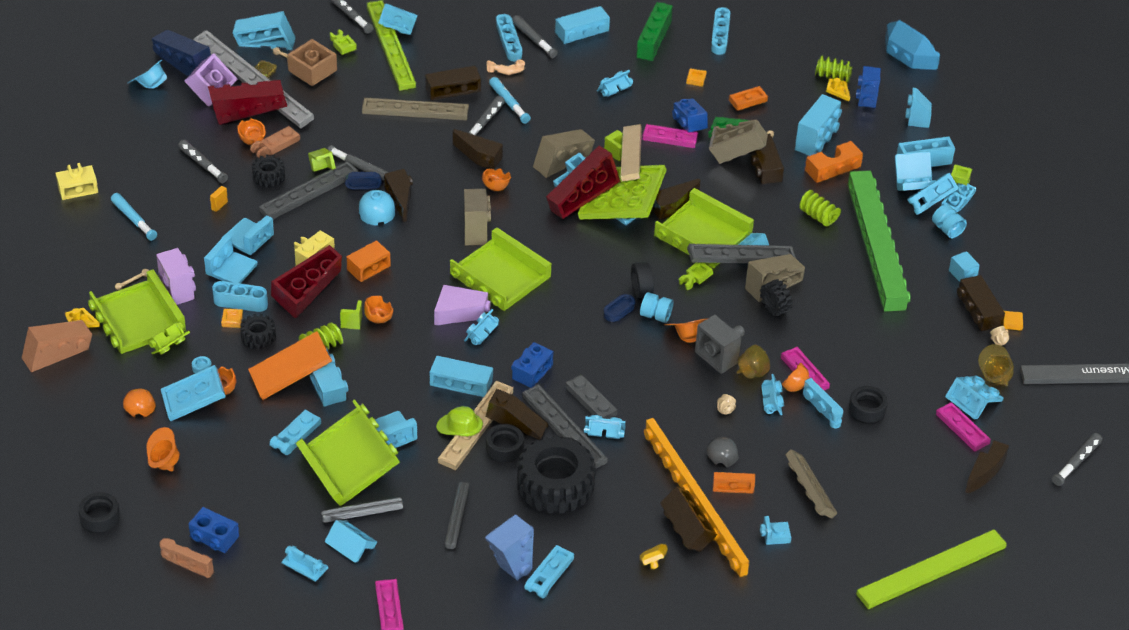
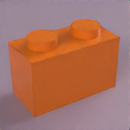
M377 240L346 256L347 270L360 282L391 266L390 252Z

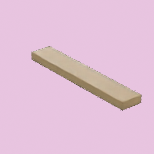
M641 124L623 127L622 181L640 178Z
M499 381L493 384L474 410L475 414L483 422L480 432L468 437L455 435L439 456V464L457 470L493 421L486 417V412L495 390L499 389L512 395L513 387Z

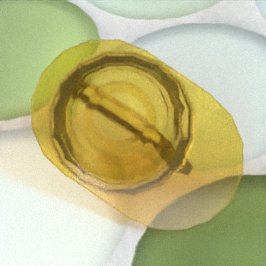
M993 344L987 346L982 350L978 359L984 377L987 381L996 385L1004 384L1008 386V382L1014 374L1013 362L1008 351L1001 345Z
M752 345L746 349L738 358L740 369L737 371V374L742 373L746 378L752 379L762 377L768 373L770 361L766 352L758 345Z

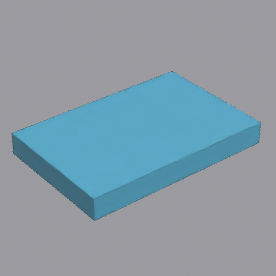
M215 365L161 389L170 421L226 397L218 369Z

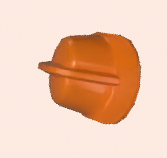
M706 319L664 325H674L679 337L685 342L692 343L696 342L698 324Z
M167 427L157 429L148 439L147 456L150 467L172 472L174 471V465L180 458L174 433Z

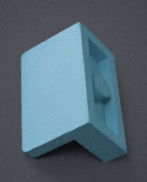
M336 520L325 540L328 545L353 562L360 560L365 548L374 549L377 544L376 540L344 520Z

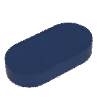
M351 172L345 177L346 187L352 190H373L379 188L382 183L380 174L376 172Z
M628 294L620 295L605 306L604 318L610 322L621 320L634 310L635 298Z

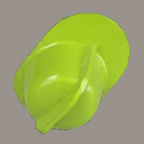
M460 406L443 416L437 422L436 427L441 434L468 437L479 433L483 427V422L470 407Z

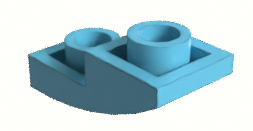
M958 183V189L946 196L942 205L948 204L958 213L973 197L976 187L970 184Z

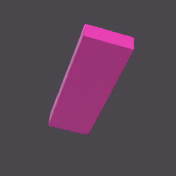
M646 124L643 134V140L690 148H695L698 138V132L688 133L686 130Z
M798 347L781 353V359L792 371L796 370L799 363H802L809 371V378H812L823 390L830 388V383Z
M952 402L937 409L936 415L974 452L990 444L991 439Z
M397 579L375 581L381 630H404Z

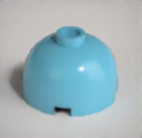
M372 190L365 193L359 201L361 220L370 225H378V222H384V224L390 222L395 216V203L390 194L382 190Z

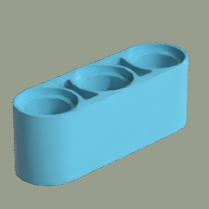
M225 281L216 282L212 286L214 304L219 307L262 312L268 308L267 290L264 287Z

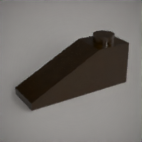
M453 130V145L478 166L493 170L503 158V144L460 130Z
M405 169L384 174V188L394 200L395 208L403 222L407 221L411 186L413 185L412 178L406 173Z
M698 178L659 190L652 207V211L658 219L671 217L688 202L692 189L695 188L700 191L701 180Z
M499 389L495 390L489 401L486 417L501 424L513 425L519 428L522 433L541 440L548 427V423L514 395Z

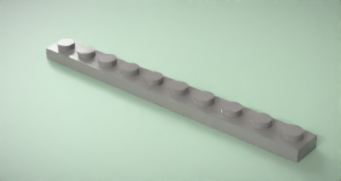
M207 30L193 39L208 46L211 55L214 53L235 77L243 83L254 85L261 81H271ZM284 92L287 107L277 109L299 128L314 120V116L309 110Z

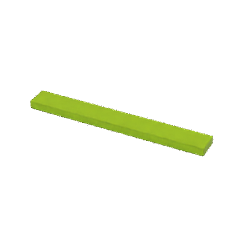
M383 0L367 3V10L399 91L416 88L415 79L395 30L379 24L385 6Z
M995 529L862 587L857 590L856 595L867 609L873 608L1005 549L1007 543Z

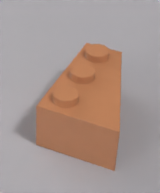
M83 320L28 327L22 359L29 370L34 372L88 350L92 333Z

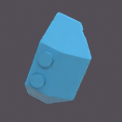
M901 20L887 24L885 42L888 54L913 69H938L940 54L938 51H935L926 36Z

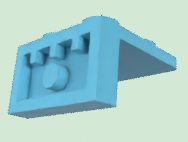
M385 3L379 24L410 35L417 15Z
M930 152L896 154L894 156L897 191L924 189L936 181L932 180Z
M266 215L257 223L243 218L225 235L232 238L233 247L252 255L274 235L273 218Z
M224 235L204 257L206 274L225 282L241 284L258 265L256 260L234 252L232 238Z
M979 376L956 377L945 396L973 419L979 418L987 403L1002 402L1004 399L996 388L986 385L985 380Z
M396 411L375 419L379 425L376 429L378 432L382 430L389 439L386 441L388 445L392 443L396 448L417 440V422L414 418L405 420L401 412Z

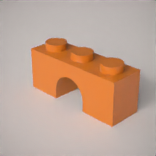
M852 141L836 146L835 158L827 157L822 152L808 156L806 158L805 171L818 183L861 167L863 153Z

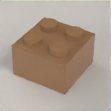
M313 39L287 54L288 71L311 86L337 71L336 53Z

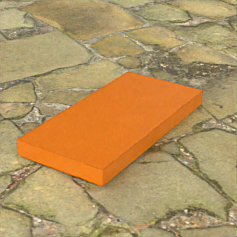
M316 331L248 370L260 397L264 400L332 362V359L320 334Z

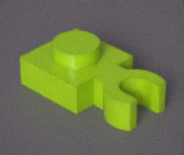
M340 29L338 30V35L330 33V40L341 55L357 49V44L349 35L343 36V32Z
M696 262L686 270L687 275H682L678 279L679 284L682 285L687 282L685 288L690 290L695 282L700 285L713 275V270L705 263Z

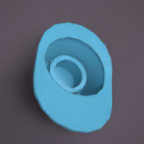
M162 60L147 72L128 83L136 80L146 88H156L167 79V75L159 64Z

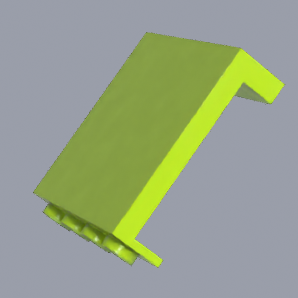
M694 188L690 191L689 201L663 224L658 221L655 222L654 236L689 255L687 250L689 244L738 245L753 232L754 220ZM719 263L705 264L709 265L712 268H715Z
M495 228L492 230V239L459 263L453 259L450 260V274L473 290L488 292V300L505 311L551 277L552 263L499 228Z
M154 269L146 272L147 281L96 298L92 291L89 292L90 300L88 305L90 310L95 311L96 319L103 324L106 336H110L113 347H117L121 354L148 345L150 338L161 331L167 337L168 335L164 329L175 322H181L184 326L182 330L186 331L184 315Z
M355 399L352 401L356 406L354 410L311 442L306 444L303 439L296 442L304 457L340 507L400 463L396 457L398 454L396 448L392 443L389 445L386 443L389 440L382 430L378 432L376 429L379 427L378 423L373 417L368 418L367 415L370 413L363 403L359 405Z

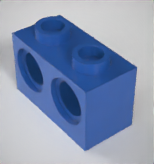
M204 507L189 522L190 537L193 540L202 542L212 549L226 553L239 538L237 522Z

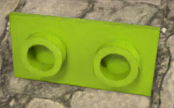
M181 322L173 323L164 329L168 335L167 337L161 331L150 338L149 346L155 348L151 353L159 352L161 355L171 349L169 347L171 344L175 343L177 345L186 339L184 336L189 334L190 331L184 332L182 330L184 326Z

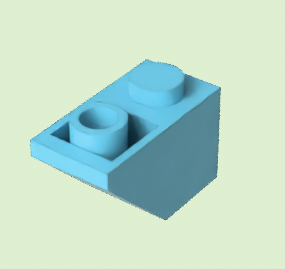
M913 88L912 95H908V105H910V108H906L905 118L908 119V126L929 128L932 103L917 88Z

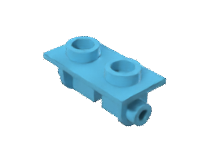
M630 70L620 71L612 78H604L600 82L597 92L602 90V95L609 97L619 92L616 86L621 91L631 87L633 80L627 76Z
M493 309L487 314L484 312L477 319L479 323L477 325L473 323L468 328L465 342L470 338L472 344L480 345L499 325V319L491 315Z
M771 374L772 380H765L761 385L764 397V411L767 414L779 411L780 415H782V407L784 406L783 397L780 395V392H783L780 380L777 381L774 374Z
M598 415L586 416L584 433H588V436L602 437V431L606 430V438H624L625 430L622 429L626 428V421L616 417L604 419Z
M288 546L285 550L287 557L282 563L315 582L329 568L321 560H316L298 550L296 546Z

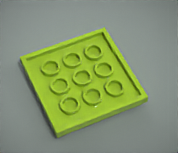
M665 165L640 166V178L629 181L621 180V167H616L621 182L582 206L578 212L579 219L649 217L667 171Z

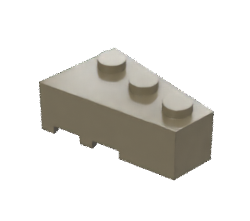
M758 120L740 122L738 126L727 124L726 128L714 126L709 149L719 163L728 162L733 158L741 155L744 156L749 152L765 147L768 134Z
M582 129L542 136L533 167L547 178L565 169V162L579 152L585 158L590 155L595 140Z
M464 189L465 245H484L487 243V222H491L490 195H486V189Z
M791 254L749 261L745 289L760 302L763 300L760 297L761 286L779 279V281H783V285H787V289L803 281L805 267Z

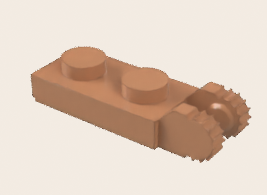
M288 126L261 141H256L251 145L250 151L257 153L259 158L260 156L273 155L298 142L300 135Z
M170 538L160 540L162 558L164 557L166 560L207 578H210L214 573L212 559L207 555H201L188 547L177 545L175 540H170Z

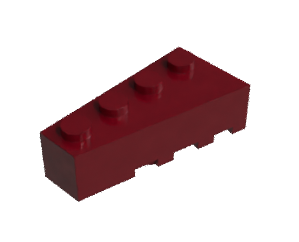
M280 80L261 81L254 85L241 83V86L226 84L220 88L208 86L219 125L287 107Z
M599 145L546 196L550 210L564 219L621 182L612 153Z
M330 245L271 281V297L296 319L341 271L342 255Z

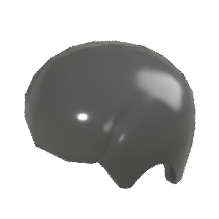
M715 438L707 447V456L715 465L723 463L725 467H730L739 458L737 445L730 438Z

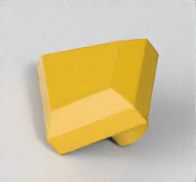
M829 78L826 92L850 101L847 82L841 81L840 78Z
M75 308L72 311L65 312L68 322L83 320L88 328L100 327V322L84 308Z
M659 544L642 552L639 556L640 561L643 565L650 564L651 569L659 567L657 560L664 558L668 550L667 545Z

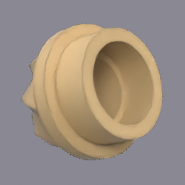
M1004 326L990 331V338L997 345H1005L1009 340V331Z
M723 394L717 400V408L721 414H730L736 408V399L730 395Z

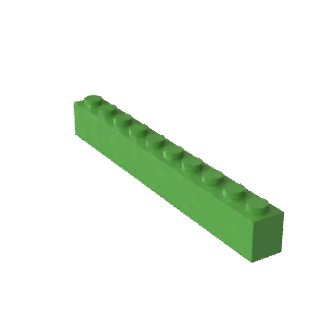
M852 171L849 173L848 188L884 312L906 310L911 296L910 292L906 289V278L902 276V265L898 263L899 255L898 252H895V241L891 239V228L887 226V215L883 212V202H880V191L876 189V178H873L871 171Z

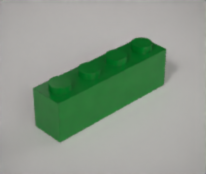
M656 2L638 39L637 58L654 60L671 24L673 5Z

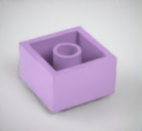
M213 53L200 63L186 78L185 82L209 107L212 105L208 86H214L215 88L223 87L226 84L232 86L237 78Z
M179 248L156 254L159 279L176 305L195 299L194 291H196V286L192 280L195 274L192 266H188L185 254H181Z

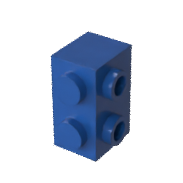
M863 66L862 75L858 77L860 89L857 88L856 99H859L858 106L876 108L881 68Z
M693 98L682 99L674 103L672 116L688 133L708 128L707 112Z
M533 342L529 348L523 351L522 356L513 362L511 367L512 379L530 388L534 387L552 367L554 351Z

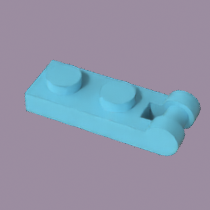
M947 173L918 193L910 196L907 200L909 204L913 205L914 212L918 215L957 190L958 186L951 174ZM920 198L924 201L922 205L918 201Z
M812 378L805 380L804 397L830 421L829 425L832 428H839L842 423L843 409Z
M304 410L278 436H273L269 445L275 449L279 448L283 454L289 455L297 447L296 442L300 439L305 440L321 424V418Z
M556 545L527 580L525 589L530 592H536L539 597L544 599L550 588L574 560V554ZM541 581L543 582V584L539 585L537 584V582Z

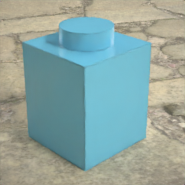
M966 251L951 257L949 271L960 282V279L978 276L980 265Z

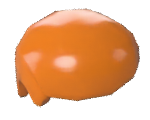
M250 118L248 121H240L237 127L240 139L248 145L261 141L266 136L265 126L261 121L254 120L253 118Z
M501 168L497 170L486 169L482 174L483 184L492 191L504 190L511 180V174L509 172L504 174Z
M382 296L366 298L364 313L368 320L380 324L392 318L394 310L390 302L385 303Z
M799 363L796 370L782 383V386L790 392L803 389L805 380L809 379L808 369L802 363Z
M221 366L218 372L225 395H228L235 389L236 376L232 368L226 369Z
M139 388L131 390L126 394L123 400V407L133 417L136 414L147 417L154 412L156 403L149 391Z

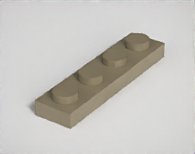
M793 450L788 451L785 454L789 460L788 465L797 473V480L806 488L807 491L805 493L814 502L815 510L821 516L825 515L833 518L838 513L803 455Z

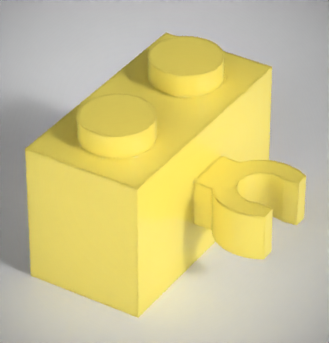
M77 163L78 167L76 169H71V166L68 165V170L56 172L57 185L62 200L98 193L97 180L92 165L81 167V164Z
M320 230L309 239L301 237V244L294 242L296 266L329 245L335 249L334 238Z

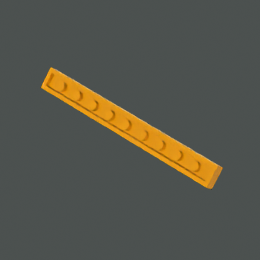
M654 418L646 420L645 438L652 443L655 453L659 454L664 467L668 468L671 472L674 482H677L682 489L689 491L717 533L713 540H716L721 553L728 558L732 570H736L739 577L747 575L749 560Z

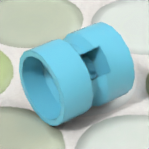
M948 204L940 206L932 216V222L942 229L949 238L958 237L967 225L966 220Z
M647 292L641 304L640 315L648 318L655 316V320L667 323L672 313L674 301L666 297L659 299L658 295Z

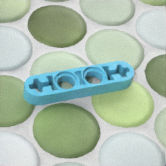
M724 7L718 8L715 11L711 50L715 54H724L727 49L730 10Z
M500 14L496 17V27L506 56L511 61L520 60L522 58V47L512 19L507 14Z

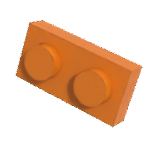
M758 86L729 95V101L738 111L767 102L768 95Z
M714 472L713 492L754 494L755 474Z

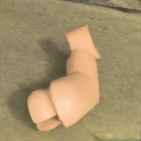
M517 60L514 65L505 66L487 61L486 69L490 73L496 70L498 73L512 75L523 72L525 62Z

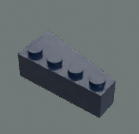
M166 30L151 38L154 52L186 76H189L202 61L211 55L208 46L170 30Z

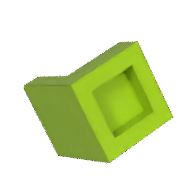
M616 130L605 137L604 148L612 153L613 158L621 161L623 133Z
M322 148L308 153L312 171L315 172L327 167L332 170L336 169L331 151Z
M955 164L951 176L956 184L968 185L972 169Z
M358 300L356 310L341 309V328L360 330L363 316L362 300Z

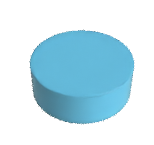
M205 356L197 357L192 361V371L194 373L212 366L211 360Z

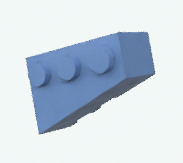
M515 514L487 535L485 539L490 543L489 547L494 551V557L498 565L518 581L521 577L527 576L532 570L534 528Z

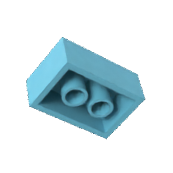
M823 94L819 97L798 123L796 151L809 156L822 151L824 144L829 142L832 134L836 133L839 129L840 123L838 120L842 113V109H840L841 101Z

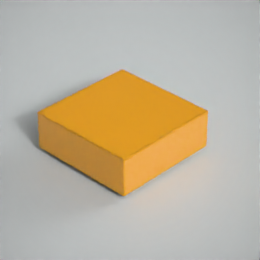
M690 69L686 84L703 87L707 71Z
M221 186L210 195L211 210L217 212L228 202L227 188Z
M224 309L221 321L222 327L240 328L243 319V309Z
M1004 311L1003 326L1005 329L1022 331L1023 313Z

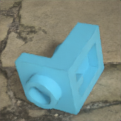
M764 516V522L760 524V534L764 536L766 545L791 543L788 522L770 523L769 516Z

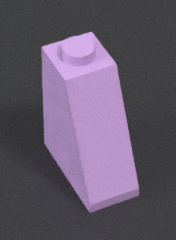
M443 285L434 310V325L477 320L484 312L490 311L491 301L488 300V292Z

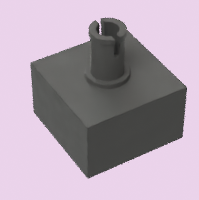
M713 315L697 326L695 352L722 374L738 364L741 337L745 335V331L741 325H737L732 329L719 317Z

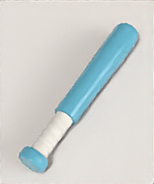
M497 77L491 78L489 81L490 86L519 115L522 123H528L531 119L530 115L521 109L519 103Z
M114 193L111 196V201L138 228L143 230L148 240L156 239L157 232L148 227L144 219L119 193Z

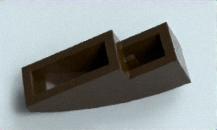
M994 440L988 454L980 451L968 478L966 493L979 489L997 474L1006 460L1009 445Z

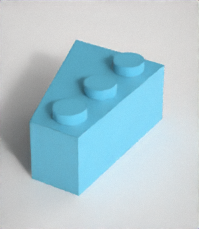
M284 11L236 20L233 35L238 45L243 47L260 48L261 46H271V49L284 47L287 50H293L296 38Z

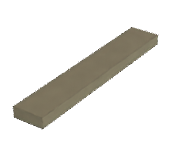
M364 98L362 114L467 120L469 104Z

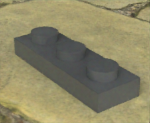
M582 374L566 382V389L592 415H598L604 419L617 416L618 410Z

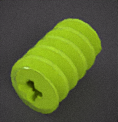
M821 55L817 63L815 76L818 72L819 77H823L826 74L827 79L831 75L833 79L839 76L841 81L846 78V82L849 83L853 66H850V61L844 65L842 59L837 64V58H834L833 62H830V57L824 61L823 55Z
M808 190L800 201V210L817 219L818 222L826 227L832 225L841 214L840 208H836L834 204L830 205V201H825L822 196L819 197V194L814 193L813 190Z
M332 322L328 323L327 326H321L320 329L315 328L313 332L308 331L306 334L303 333L299 336L300 341L318 331L327 350H329V343L333 347H336V341L340 345L343 344L341 331Z

